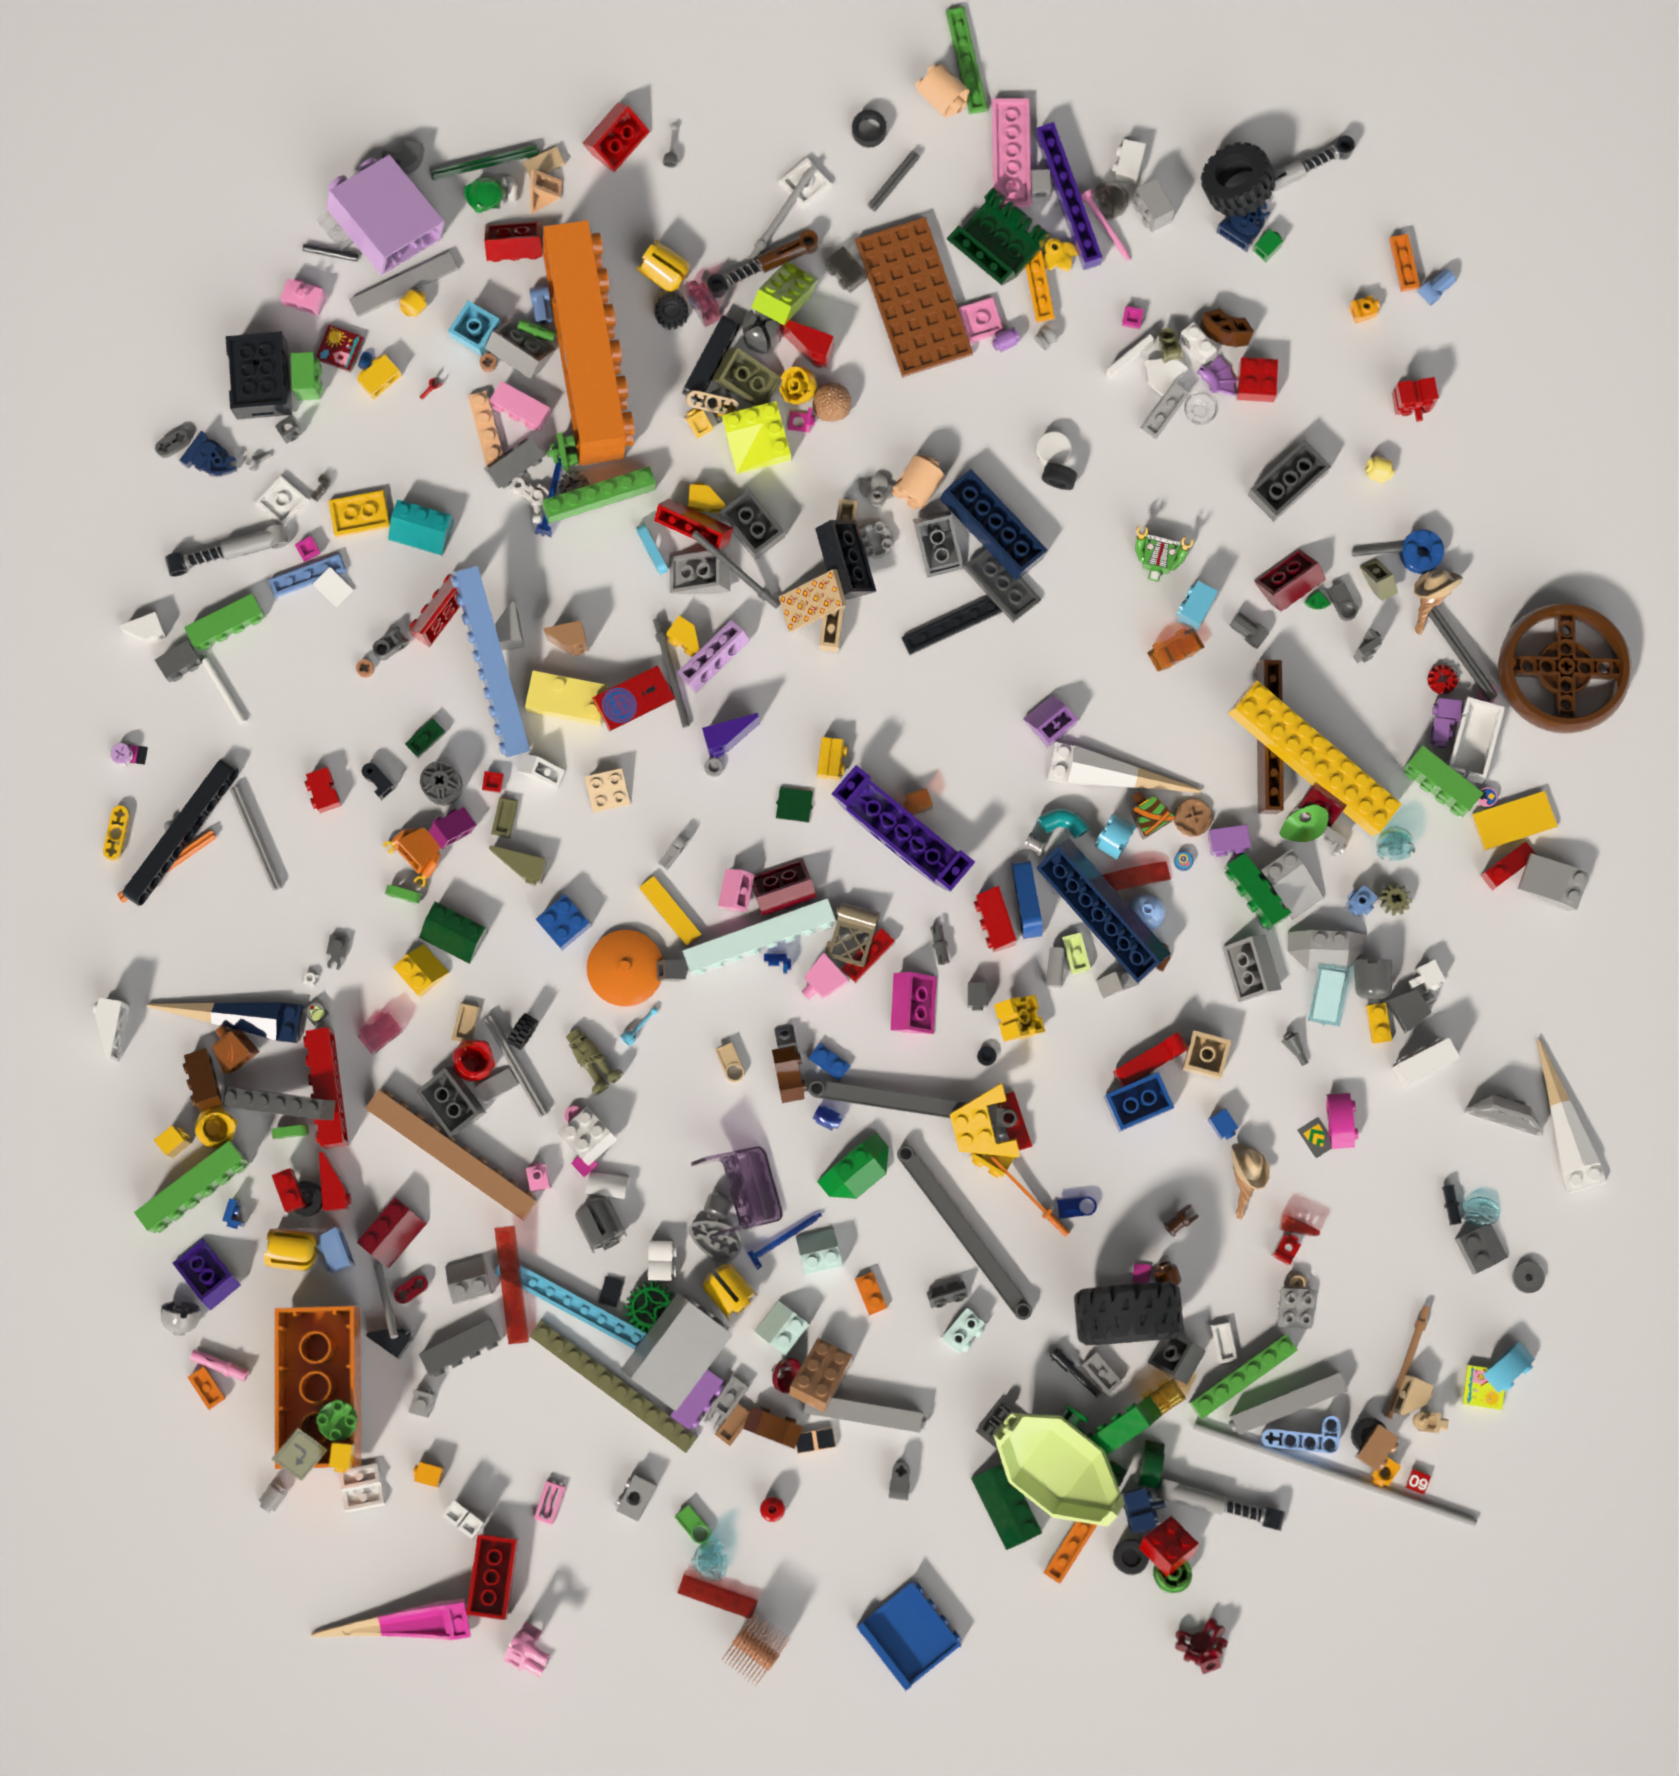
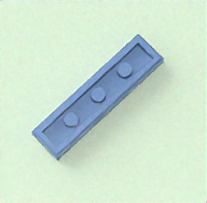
M338 553L269 579L274 596L278 598L313 585L328 568H332L338 575L347 572L341 554Z

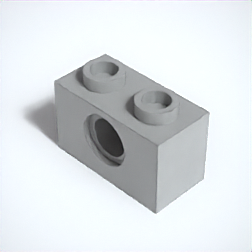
M634 1475L633 1478H628L624 1486L627 1490L624 1496H619L615 1505L618 1506V1512L638 1522L656 1485ZM633 1491L640 1494V1500L637 1503L630 1501L629 1496Z

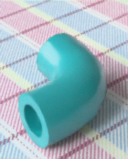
M1054 809L1037 818L1042 829L1047 834L1058 827H1064L1072 834L1074 839H1077L1090 830L1085 820L1078 813L1069 809Z

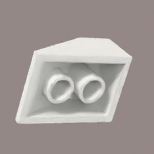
M98 998V1002L94 1004L93 1013H95L105 1056L113 1062H118L130 1006L122 1001Z

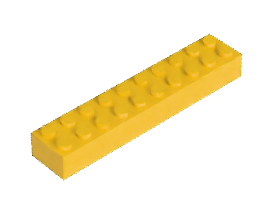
M1258 680L1247 687L1229 710L1228 714L1307 782L1312 786L1318 783L1345 803L1347 806L1343 812L1369 835L1374 836L1381 833L1402 805V803Z

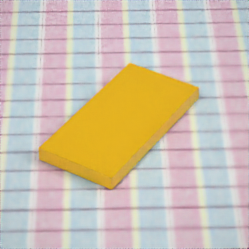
M1545 791L1472 814L1484 851L1558 827Z

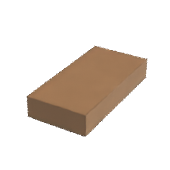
M738 1403L715 1435L731 1446L743 1430L750 1411Z

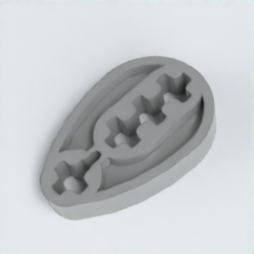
M716 1221L693 1222L689 1226V1234L694 1243L712 1259L718 1262H729L734 1260L741 1252L742 1239L735 1228ZM700 1225L701 1230L707 1235L697 1234L695 1236L692 1228H697ZM718 1234V1239L723 1241L726 1238L727 1243L730 1245L733 1242L736 1243L735 1247L738 1250L729 1253V1248L724 1247L721 1249L719 1243L716 1242L713 1245L711 1244L712 1240L709 1238Z

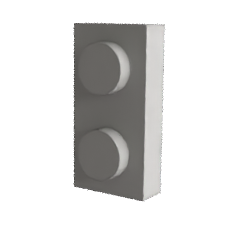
M1097 1352L1082 1364L1084 1369L1107 1395L1122 1383L1121 1379Z

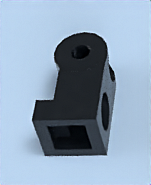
M367 763L362 767L363 777L377 787L374 793L381 801L396 789L374 763Z

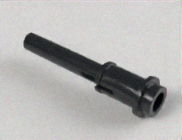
M1057 1347L1049 1355L1052 1358L1051 1361H1055L1065 1372L1069 1371L1097 1398L1102 1392L1074 1366L1075 1363L1062 1352L1063 1349Z

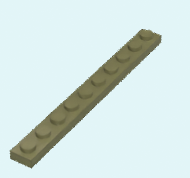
M542 1320L529 1335V1337L683 1452L687 1453L698 1438Z

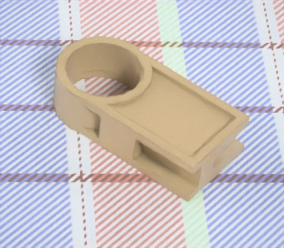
M732 1042L715 1049L726 1078L733 1083L740 1082L745 1073ZM731 1066H738L742 1069V1075L739 1079L732 1080L728 1077L727 1072Z

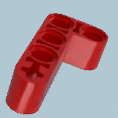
M1177 1032L1160 1044L1117 1068L1113 1073L1121 1087H1125L1186 1052L1189 1047L1181 1034Z

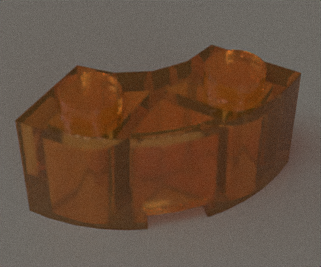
M1183 628L1177 631L1174 637L1164 642L1160 640L1152 645L1153 649L1148 651L1147 654L1158 672L1171 668L1205 648L1194 628L1189 630Z

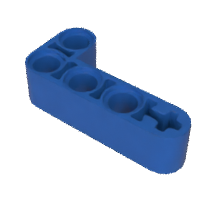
M1031 860L1013 862L1011 867L1021 918L1023 939L1042 937V918Z

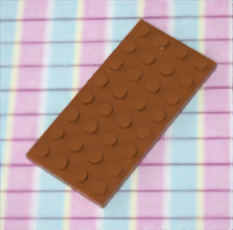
M926 217L855 239L902 378L973 355Z

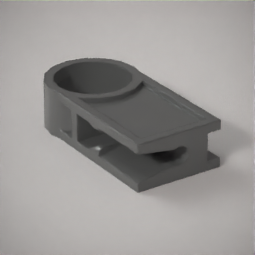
M1344 581L1328 588L1327 593L1340 619L1343 621L1353 620L1357 615L1358 608ZM1350 605L1353 607L1354 615L1352 617L1343 616L1341 613L1342 606Z

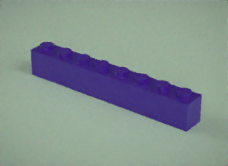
M1052 122L1036 128L1035 136L1046 167L1050 169V178L1082 268L1086 270L1099 266L1103 257L1055 123Z

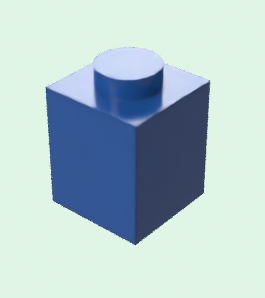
M1226 1108L1208 1120L1220 1140L1224 1137L1228 1140L1236 1135L1235 1130L1238 1129V1126Z

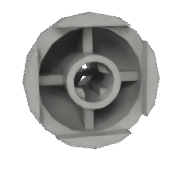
M175 1301L164 1303L161 1306V1322L163 1326L176 1336L185 1335V1333L196 1328L199 1323L200 1309L198 1305L182 1301V1305H175Z

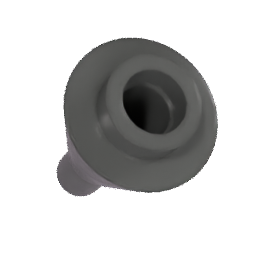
M1290 1031L1283 1035L1284 1039L1281 1042L1298 1058L1302 1066L1306 1065L1308 1060L1303 1053L1298 1032Z

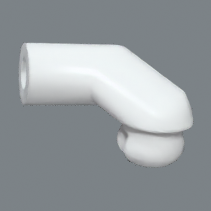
M503 176L501 183L504 187L508 186V201H517V185L511 176Z

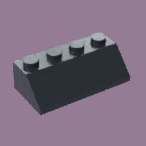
M829 520L816 527L815 530L827 572L837 570L845 600L876 592L857 520Z

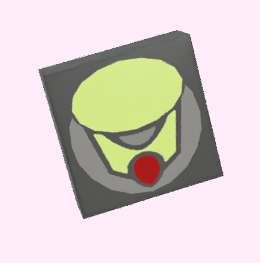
M318 998L302 1010L314 1026L330 1015Z

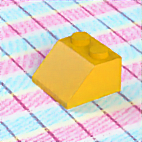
M425 944L405 955L393 966L396 972L420 998L449 974L448 970Z

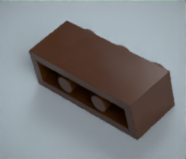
M203 1048L184 1055L185 1063H183V1068L189 1076V1079L186 1081L189 1090L193 1092V1095L190 1096L193 1106H197L200 1112H204L223 1105L212 1057L208 1050Z

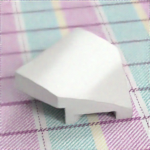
M1162 359L1145 361L1149 380L1147 384L1151 385V388L1162 397L1173 382L1178 384L1188 369L1177 359L1167 361V363H1163Z

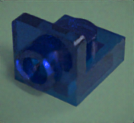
M764 954V963H768L769 967H778L780 963H783V975H787V970H791V958H787V954Z

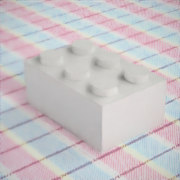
M1441 1037L1430 1043V1048L1427 1049L1426 1046H1423L1412 1053L1413 1057L1410 1058L1409 1055H1406L1395 1062L1396 1066L1392 1069L1402 1088L1460 1059L1450 1038L1444 1040Z

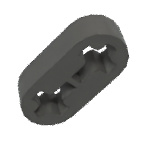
M176 430L159 440L155 445V450L160 457L168 458L188 446L190 442L189 436L183 430ZM179 435L184 437L182 443L177 441ZM162 445H165V447H167V452L164 453V451H161Z

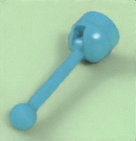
M652 1007L650 1013L634 1030H626L619 1037L631 1047L636 1041V1032L652 1015L657 1014L658 1009Z

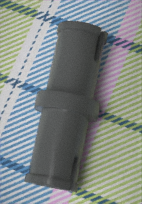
M942 925L930 927L934 942L932 946L936 951L938 965L950 963L947 952L948 943L945 941Z

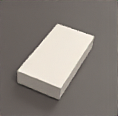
M1230 1321L1210 1325L1218 1364L1238 1360Z

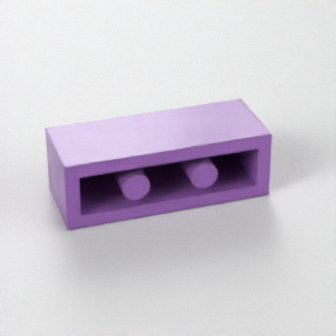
M707 1369L677 1411H673L670 1417L689 1430L692 1427L696 1429L702 1420L699 1416L703 1411L707 1413L713 1404L711 1402L713 1396H719L725 1386L722 1385L724 1381Z

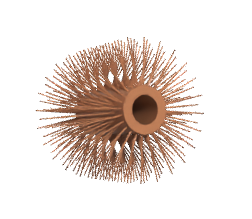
M754 1614V1616L747 1623V1625L743 1627L741 1631L738 1633V1635L735 1637V1639L732 1642V1645L730 1646L729 1650L724 1655L722 1660L735 1645L736 1647L729 1655L726 1662L733 1655L735 1650L739 1648L733 1659L730 1661L729 1665L735 1659L738 1653L742 1651L741 1655L736 1660L734 1665L745 1653L746 1655L737 1666L738 1668L748 1655L749 1658L742 1666L740 1671L747 1664L750 1658H752L753 1660L747 1666L744 1673L747 1671V1669L753 1663V1661H756V1663L753 1665V1667L748 1672L746 1677L758 1663L759 1666L754 1671L752 1676L755 1674V1672L759 1669L760 1666H762L763 1668L759 1671L753 1682L759 1676L761 1671L764 1668L766 1669L763 1675L758 1680L759 1682L761 1678L765 1675V1673L772 1668L774 1663L779 1658L780 1653L785 1647V1645L781 1648L779 1653H777L776 1651L783 1643L785 1638L782 1640V1642L775 1650H773V1648L775 1647L781 1636L778 1638V1640L775 1642L772 1648L769 1646L772 1644V1642L777 1637L779 1632L772 1639L769 1645H767L766 1643L772 1637L773 1633L770 1635V1637H768V1639L764 1643L763 1640L766 1638L770 1630L773 1628L772 1626L766 1633L764 1638L760 1640L761 1636L768 1628L769 1624L763 1630L760 1636L756 1637L762 1629V1627L764 1626V1624L766 1623V1621L754 1635L753 1633L763 1620L762 1618L751 1633L750 1630L757 1622L758 1618L753 1622V1624L748 1630L746 1628L755 1617L756 1614Z

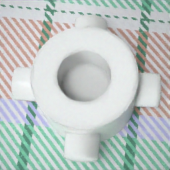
M306 971L304 980H302L303 984L307 983L312 987L315 986L317 977H319L318 974Z

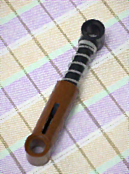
M806 230L800 236L757 256L756 261H752L749 265L745 264L744 267H739L736 271L732 270L730 274L711 275L707 281L710 295L712 294L716 298L722 297L733 284L736 285L737 282H742L745 278L749 279V276H756V273L760 271L765 274L783 265L785 262H790L805 254L814 253L818 248L817 234L812 230ZM810 239L813 241V243L807 245L804 243V241ZM715 283L722 285L718 289L712 287Z

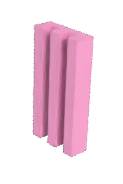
M546 1480L534 1519L553 1525L566 1486ZM549 1486H552L553 1488L543 1517H541L539 1515ZM558 1488L560 1491L551 1518L547 1519L556 1489Z

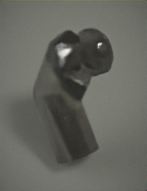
M325 474L319 476L318 482L321 484L310 495L316 502L326 493L331 484L330 477H327Z

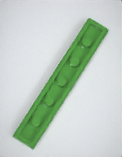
M964 6L947 9L946 16L961 81L970 90L967 97L969 115L986 112L988 108Z

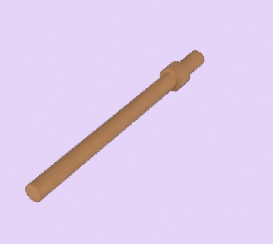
M1423 1305L1419 1319L1415 1321V1330L1384 1416L1389 1419L1393 1417L1392 1407L1403 1379L1409 1372L1421 1334L1426 1329V1320L1431 1309L1430 1307Z

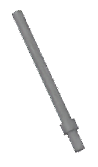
M809 167L762 238L757 240L754 250L748 257L750 262L755 261L761 251L764 252L767 242L814 174L815 170Z

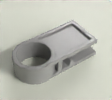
M681 834L658 862L659 865L668 871L685 849L690 839Z

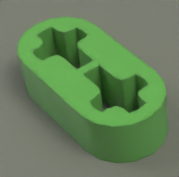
M387 885L385 895L415 904L420 903L422 896L420 893L393 885Z
M308 1125L272 1129V1139L309 1135Z

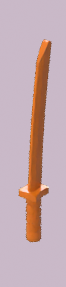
M993 1156L990 1158L1044 1213L1042 1215L1044 1219L1047 1218L1064 1237L1070 1233L1051 1213V1209L1046 1210Z

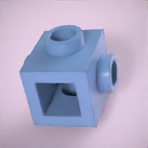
M1363 885L1358 891L1354 889L1347 896L1349 899L1346 903L1347 909L1355 916L1358 915L1360 917L1363 913L1367 916L1374 908L1372 904L1378 897Z

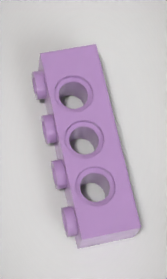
M730 620L677 673L684 683L697 693L750 640L745 632Z

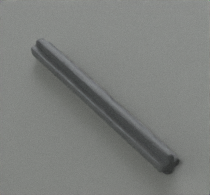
M1434 606L1428 613V616L1489 701L1495 699L1497 692L1437 607Z

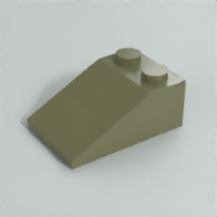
M738 347L728 350L712 378V381L727 391L755 406L767 404L782 380L779 375Z

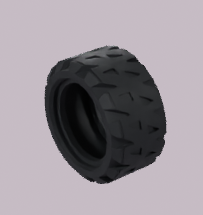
M1173 1282L1081 1289L1074 1297L1077 1339L1084 1345L1178 1338L1184 1331L1180 1288Z

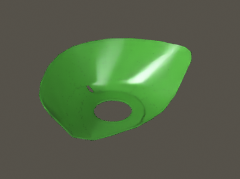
M1310 805L1297 810L1284 822L1279 835L1284 839L1295 842L1313 841L1319 838L1325 831L1328 823V812L1320 805ZM1302 813H1309L1311 819L1308 822H1302L1299 820V816Z

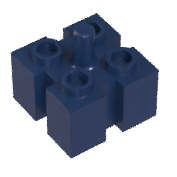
M1146 1488L1121 1493L1125 1502L1123 1507L1130 1532L1134 1534L1156 1528V1523L1159 1521L1154 1510L1165 1508V1501L1153 1502L1151 1492L1147 1491Z

